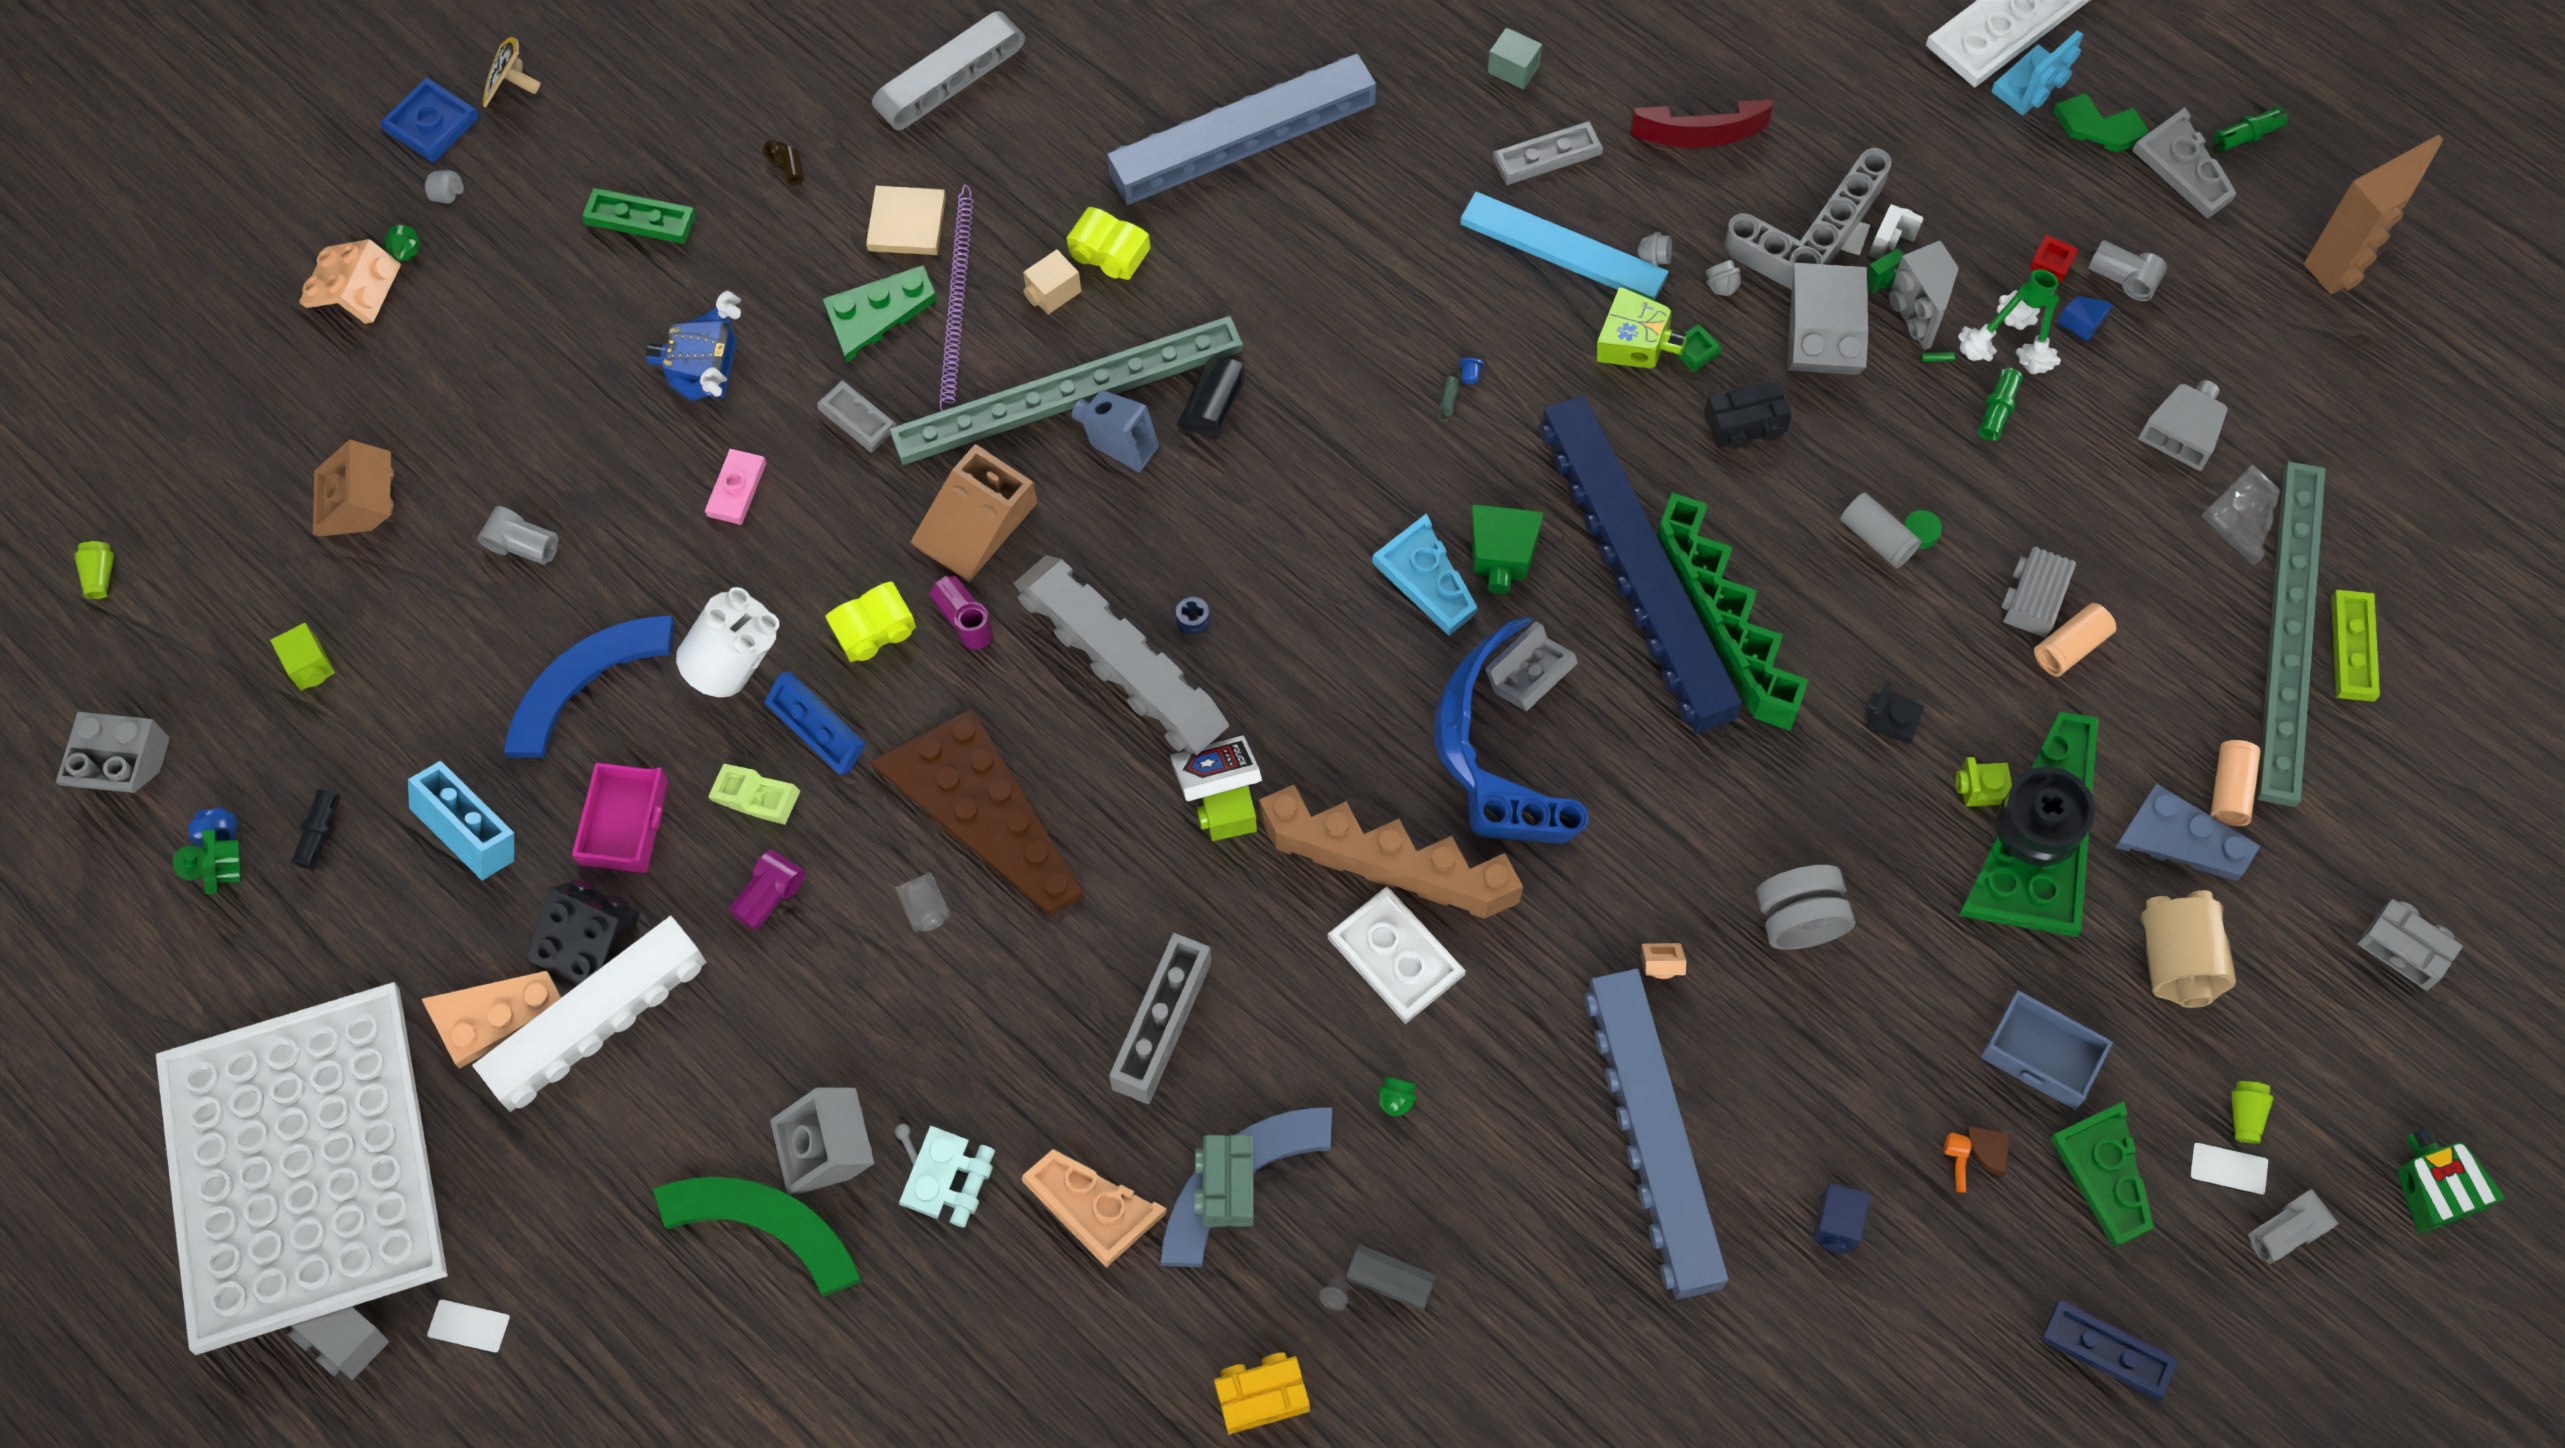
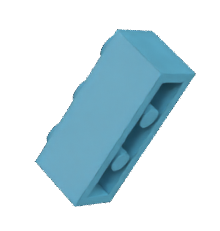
M441 761L408 779L409 809L481 880L486 879L514 862V832Z

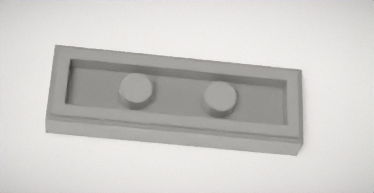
M1590 121L1493 151V160L1505 185H1509L1602 155L1603 147Z

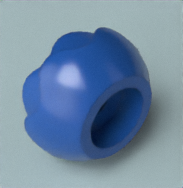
M222 807L201 810L195 815L194 820L188 824V840L192 845L203 849L202 830H215L216 841L233 840L238 829L237 819L233 813H229Z

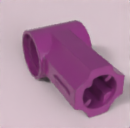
M945 576L937 581L929 592V596L958 632L962 644L973 650L986 647L993 638V629L986 608L975 601L956 576ZM972 624H980L975 628H968Z
M773 849L768 850L758 860L753 869L752 880L728 908L730 914L740 923L755 931L759 929L782 899H789L797 892L805 878V871Z

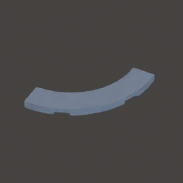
M1309 1108L1286 1112L1257 1122L1235 1134L1253 1136V1174L1258 1169L1277 1159L1281 1160L1293 1155L1314 1151H1331L1332 1108ZM1194 1172L1176 1201L1163 1240L1161 1266L1203 1267L1204 1251L1212 1228L1204 1226L1203 1214H1195V1189H1203V1173L1196 1174Z

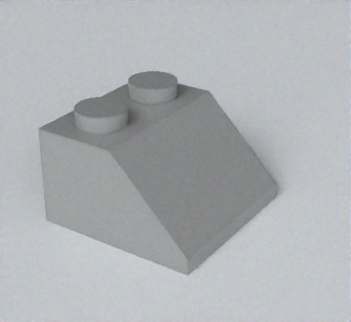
M815 1088L770 1119L786 1192L789 1196H795L850 1180L874 1164L872 1149L868 1140L856 1088Z

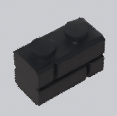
M1779 380L1709 396L1704 410V416L1718 448L1729 446L1732 449H1737L1745 446L1753 439L1764 437L1765 440H1773L1779 438L1788 430L1792 417Z

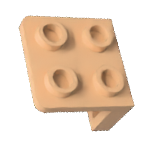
M370 239L326 247L317 257L318 264L312 276L303 285V295L300 299V304L310 308L338 303L363 323H372L401 264Z

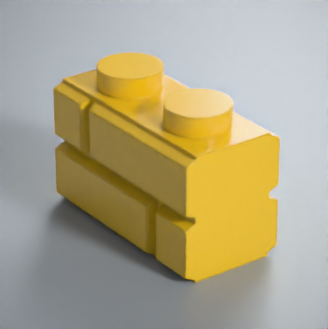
M1276 1353L1261 1360L1262 1366L1246 1370L1244 1364H1239L1220 1371L1222 1377L1214 1379L1228 1435L1310 1412V1404L1296 1356L1287 1358L1286 1353Z

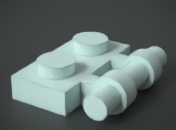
M930 1126L899 1205L938 1219L941 1209L945 1204L955 1208L950 1222L956 1226L965 1227L970 1213L974 1214L978 1207L979 1200L976 1198L983 1180L989 1179L993 1169L990 1163L995 1150L988 1146L980 1145L975 1159L966 1157L964 1152L969 1140ZM957 1170L968 1174L961 1193L950 1190Z

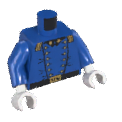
M725 291L718 297L716 307L708 313L684 324L673 325L670 329L667 344H648L646 352L647 363L649 365H662L669 385L688 400L697 401L707 396L725 399L737 341L731 323L728 320L729 317L732 319L740 317L741 310L735 305L741 302V298L729 291Z

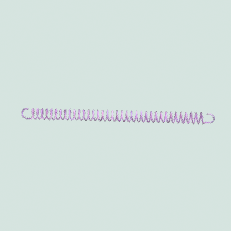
M963 185L962 193L958 197L959 206L957 208L958 217L956 219L957 228L955 230L952 263L953 273L951 274L950 301L948 303L949 313L947 314L948 324L946 326L947 336L945 337L946 347L944 348L945 353L943 355L945 359L943 360L942 388L940 390L942 393L940 394L941 411H943L941 408L942 401L945 403L955 402V399L952 397L956 396L954 391L957 390L954 386L957 385L955 379L958 377L955 374L958 373V370L955 368L959 365L955 362L959 361L957 356L960 355L957 352L960 350L958 345L961 343L958 340L961 338L959 333L962 332L960 329L962 324L960 322L963 321V318L960 316L963 315L961 310L964 309L962 304L965 303L962 300L965 298L963 293H965L964 287H966V284L964 282L967 280L964 276L967 275L965 270L968 269L965 265L968 264L966 259L969 258L966 254L969 253L967 249L970 246L968 244L970 242L968 237L971 235L969 233L971 231L969 226L972 224L970 222L972 220L970 215L973 213L971 211L973 209L971 204L974 202L971 199V190L968 186L970 197L960 199L964 192V187L967 185ZM963 199H970V200H972V202H971V203H965V202H963V201H961V200H963ZM961 205H970L971 208H963ZM962 210H968V211H971V213H970V214H964V213H962V212H960V211H962ZM960 216H969L970 219H962ZM961 221H967V222H969L970 224H969V225H963V224H961V223H959V222H961ZM960 227H968L969 230L965 231V230H961V229H959V228H960ZM966 232L969 236H962L958 233ZM959 238H966V239H968V241H967V242H963V241H960V240H958V239H959ZM957 244H967L968 247H960ZM958 249H965V250H967V252H966V253H961V252H958L957 250H958ZM957 255H965L967 258H959ZM963 260L966 261V264H960L956 261ZM957 266H964V267H966V269L961 270V269H957L956 267H957ZM955 272H964L965 275H958ZM962 277V278H964L965 280H964V281H958V280H956V279H954V278ZM955 283H962V284H964V286L960 287V286H956V285H954V284H955ZM954 289H963L964 291L956 292ZM960 294L963 295V298H957L953 295ZM954 300H960V301H962L963 303L958 304V303H954L953 301H954ZM952 306H961L962 309H955ZM955 311H956V312H961L962 314H961V315H955V314H952L951 312H955ZM958 317L961 318V320L956 321L952 320L951 318ZM951 323H958L961 326H953ZM950 329H959L960 332H953ZM953 334H954V335H959L960 337H959V338H953V337H950L949 335H953ZM951 340H956V341H958L959 343H958V344H954V343H950L949 341H951ZM949 346H956L958 349H951ZM948 352H956L958 355H951ZM947 358H956L957 361H951ZM946 364H956L957 366L951 367ZM952 369V370H956L957 372L952 373V372H948V371H946V370ZM953 375L956 378H948L946 376ZM946 381H953V382H955V384H948V383H945V382H946ZM945 387H953L955 390H948ZM945 393H952L954 396H947ZM944 399H952V400H954V401H953V402H947V401H945Z

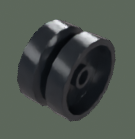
M2050 766L2033 768L2019 776L1997 810L1995 827L1999 841L2010 855L2024 864L2038 867L2058 865L2072 856L2094 824L2096 807L2090 790L2077 776L2067 770Z

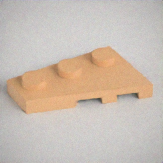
M544 971L424 998L422 1001L455 1065L460 1069L492 1051L561 999L562 996L550 974Z
M1054 1149L1022 1175V1182L1106 1268L1166 1215L1167 1208L1156 1202L1152 1204L1134 1195L1133 1190L1121 1184L1117 1186L1097 1176L1096 1171Z

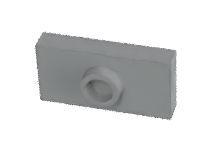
M843 380L817 403L819 411L871 453L891 435L889 429L896 427L894 421Z

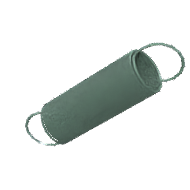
M1453 376L1446 378L1439 407L1440 414H1446V416L1453 414L1460 379Z

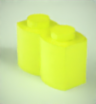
M1094 207L1086 209L1067 236L1068 250L1077 262L1100 266L1101 270L1112 278L1119 277L1129 280L1151 249L1149 234L1143 229L1129 222L1117 220L1109 213Z
M892 581L869 590L859 599L851 600L838 606L825 616L850 662L857 660L865 661L872 658L880 647L885 644L900 643L906 640L912 631L917 628L911 612Z

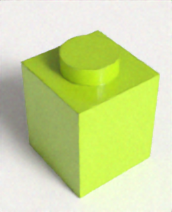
M306 623L270 640L288 676L300 691L308 687L317 686L327 677L335 674L319 640Z
M1248 785L1202 797L1203 806L1197 807L1201 830L1209 829L1211 842L1257 832L1256 815Z

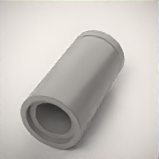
M1866 492L1853 500L1840 518L1847 527L1896 569L1910 559L1922 542Z

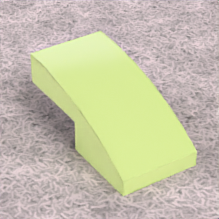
M723 764L708 798L731 809L785 825L800 790L792 783L763 778L756 770Z

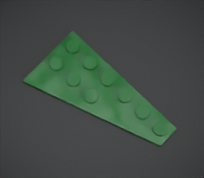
M2059 712L2031 769L2050 766L2067 770L2080 778L2092 794L2098 718ZM2089 831L2071 857L2058 865L2046 867L2024 864L2008 853L1997 836L1958 916L2077 937L2081 932Z

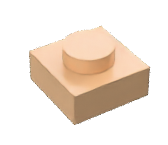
M1681 943L1641 944V961L1645 975H1652L1659 979L1672 978L1674 975H1686V958Z

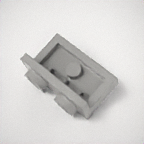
M1534 622L1486 667V673L1496 695L1520 709L1528 711L1578 662L1574 652L1548 639L1544 626L1539 622Z

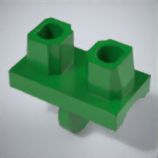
M202 830L203 849L198 846H185L179 849L173 857V869L179 877L186 880H195L203 876L205 894H218V883L240 882L239 840L216 841L215 830Z

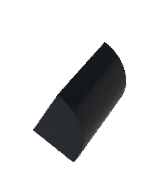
M1213 358L1208 360L1185 405L1177 426L1217 440L1244 384V363L1229 358Z

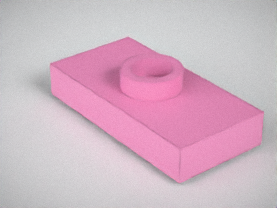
M734 449L729 450L705 509L707 517L739 525L743 524L766 466L765 457Z

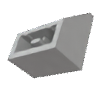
M1941 240L1902 256L1889 293L1892 308L1896 312H1900L1907 323L1909 334L1913 339L1918 340L1924 351L1932 346L1959 269Z
M77 712L56 783L61 786L135 793L160 773L170 737L153 719Z

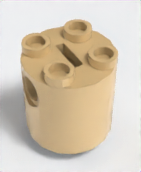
M2205 890L2195 891L2188 894L2187 898L2173 900L2167 896H2157L2146 901L2147 909L2142 912L2140 919L2146 931V956L2153 994L2156 997L2175 1002L2182 1007L2196 1008L2211 1004L2222 993L2232 989L2236 983L2229 939L2223 927L2224 910L2219 901L2213 900L2212 892Z

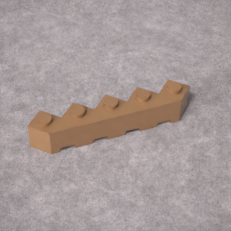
M1295 784L1259 800L1260 819L1278 851L1290 855L1293 852L1313 859L1314 863L1342 872L1347 870L1365 876L1366 880L1393 889L1399 887L1417 893V897L1445 906L1450 904L1468 910L1470 914L1484 919L1520 903L1523 885L1505 853L1470 869L1452 836L1416 851L1400 819L1363 834L1347 801L1311 817Z

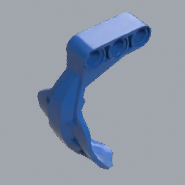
M1531 617L1519 618L1510 621L1499 631L1483 640L1465 657L1447 681L1436 706L1433 726L1434 743L1441 762L1468 791L1469 825L1478 836L1557 844L1568 843L1588 823V813L1585 807L1580 802L1572 799L1547 797L1478 768L1474 760L1476 752L1469 744L1468 735L1471 722L1473 684L1483 661L1501 644L1524 627H1527L1533 620ZM1483 809L1493 811L1498 821H1489L1485 817ZM1521 812L1532 815L1535 825L1527 824L1523 820ZM1559 815H1564L1570 819L1572 829L1562 825Z

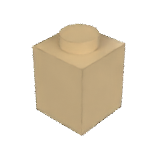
M1058 249L1023 272L1026 286L1023 289L1025 296L1033 306L1039 305L1047 314H1050L1081 292L1079 272Z

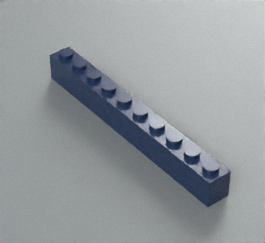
M1585 395L1544 408L1542 424L1539 425L1540 436L1545 445L1550 444L1554 452V462L1559 474L1566 475L1570 483V496L1576 505H1581L1585 513V526L1590 535H1596L1600 543L1599 552L1606 566L1611 565L1616 575L1614 577L1616 588L1622 597H1627L1631 605L1630 614L1637 628L1642 627L1647 637L1646 646L1652 659H1658L1663 669L1662 678L1664 684L1670 692L1674 691L1679 701L1678 710L1682 720L1686 724L1690 723L1694 733L1698 734L1737 719L1742 702Z

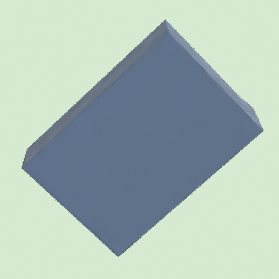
M2017 990L1980 1058L2076 1110L2085 1101L2088 1091L2113 1042Z

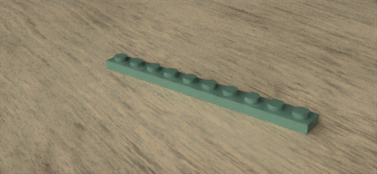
M1227 316L890 428V434L903 466L1073 409L1080 399L1091 403L1100 391L1104 390L1118 394L1205 365L1210 359L1226 358L1243 352V343L1231 316Z
M2288 461L2283 469L2256 800L2296 807L2301 802L2326 468Z

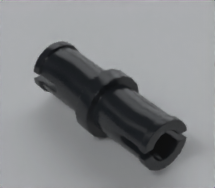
M316 790L307 820L301 822L299 829L302 831L294 856L290 861L291 864L297 865V867L315 870L324 841L329 839L333 830L329 827L341 796L335 795L334 792L328 790Z

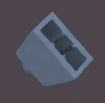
M1103 390L1098 392L1091 403L1080 399L1072 410V418L1083 423L1089 442L1094 448L1139 473L1160 447L1147 406Z

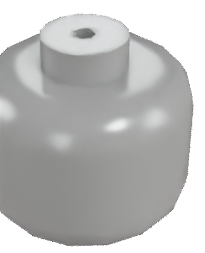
M451 170L431 172L425 182V191L428 199L446 204L453 202L456 195L462 194L464 190L460 176Z

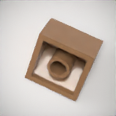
M349 439L314 471L313 535L320 537L372 531L390 517L394 505L393 500L390 498V484L394 475L393 467H391V451Z

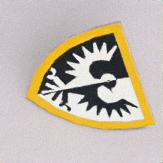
M514 37L507 38L497 51L484 89V107H487L503 78L532 94H536L540 87L539 81L522 73L523 64L521 59L517 58L519 42Z

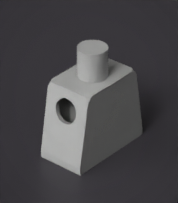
M2208 380L2200 381L2196 389L2186 384H2180L2150 416L2138 440L2201 472L2215 449L2228 410L2225 404L2216 400L2220 392L2219 387Z

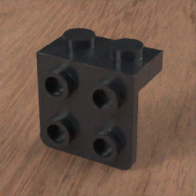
M574 879L571 882L550 888L528 951V958L531 962L580 984L606 965L616 934L635 927L640 912L628 907V902L625 899L613 895L605 896L594 891L595 887L591 883Z

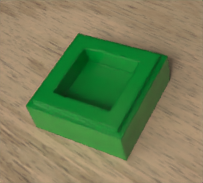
M1698 323L1685 332L1687 340L1682 355H1675L1694 373L1720 355L1722 347Z

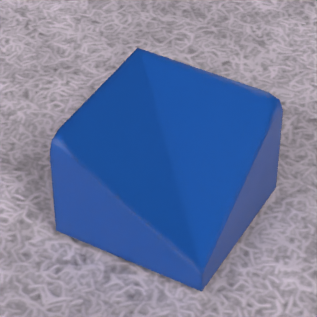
M2077 296L2063 309L2057 323L2088 341L2107 318L2113 304Z

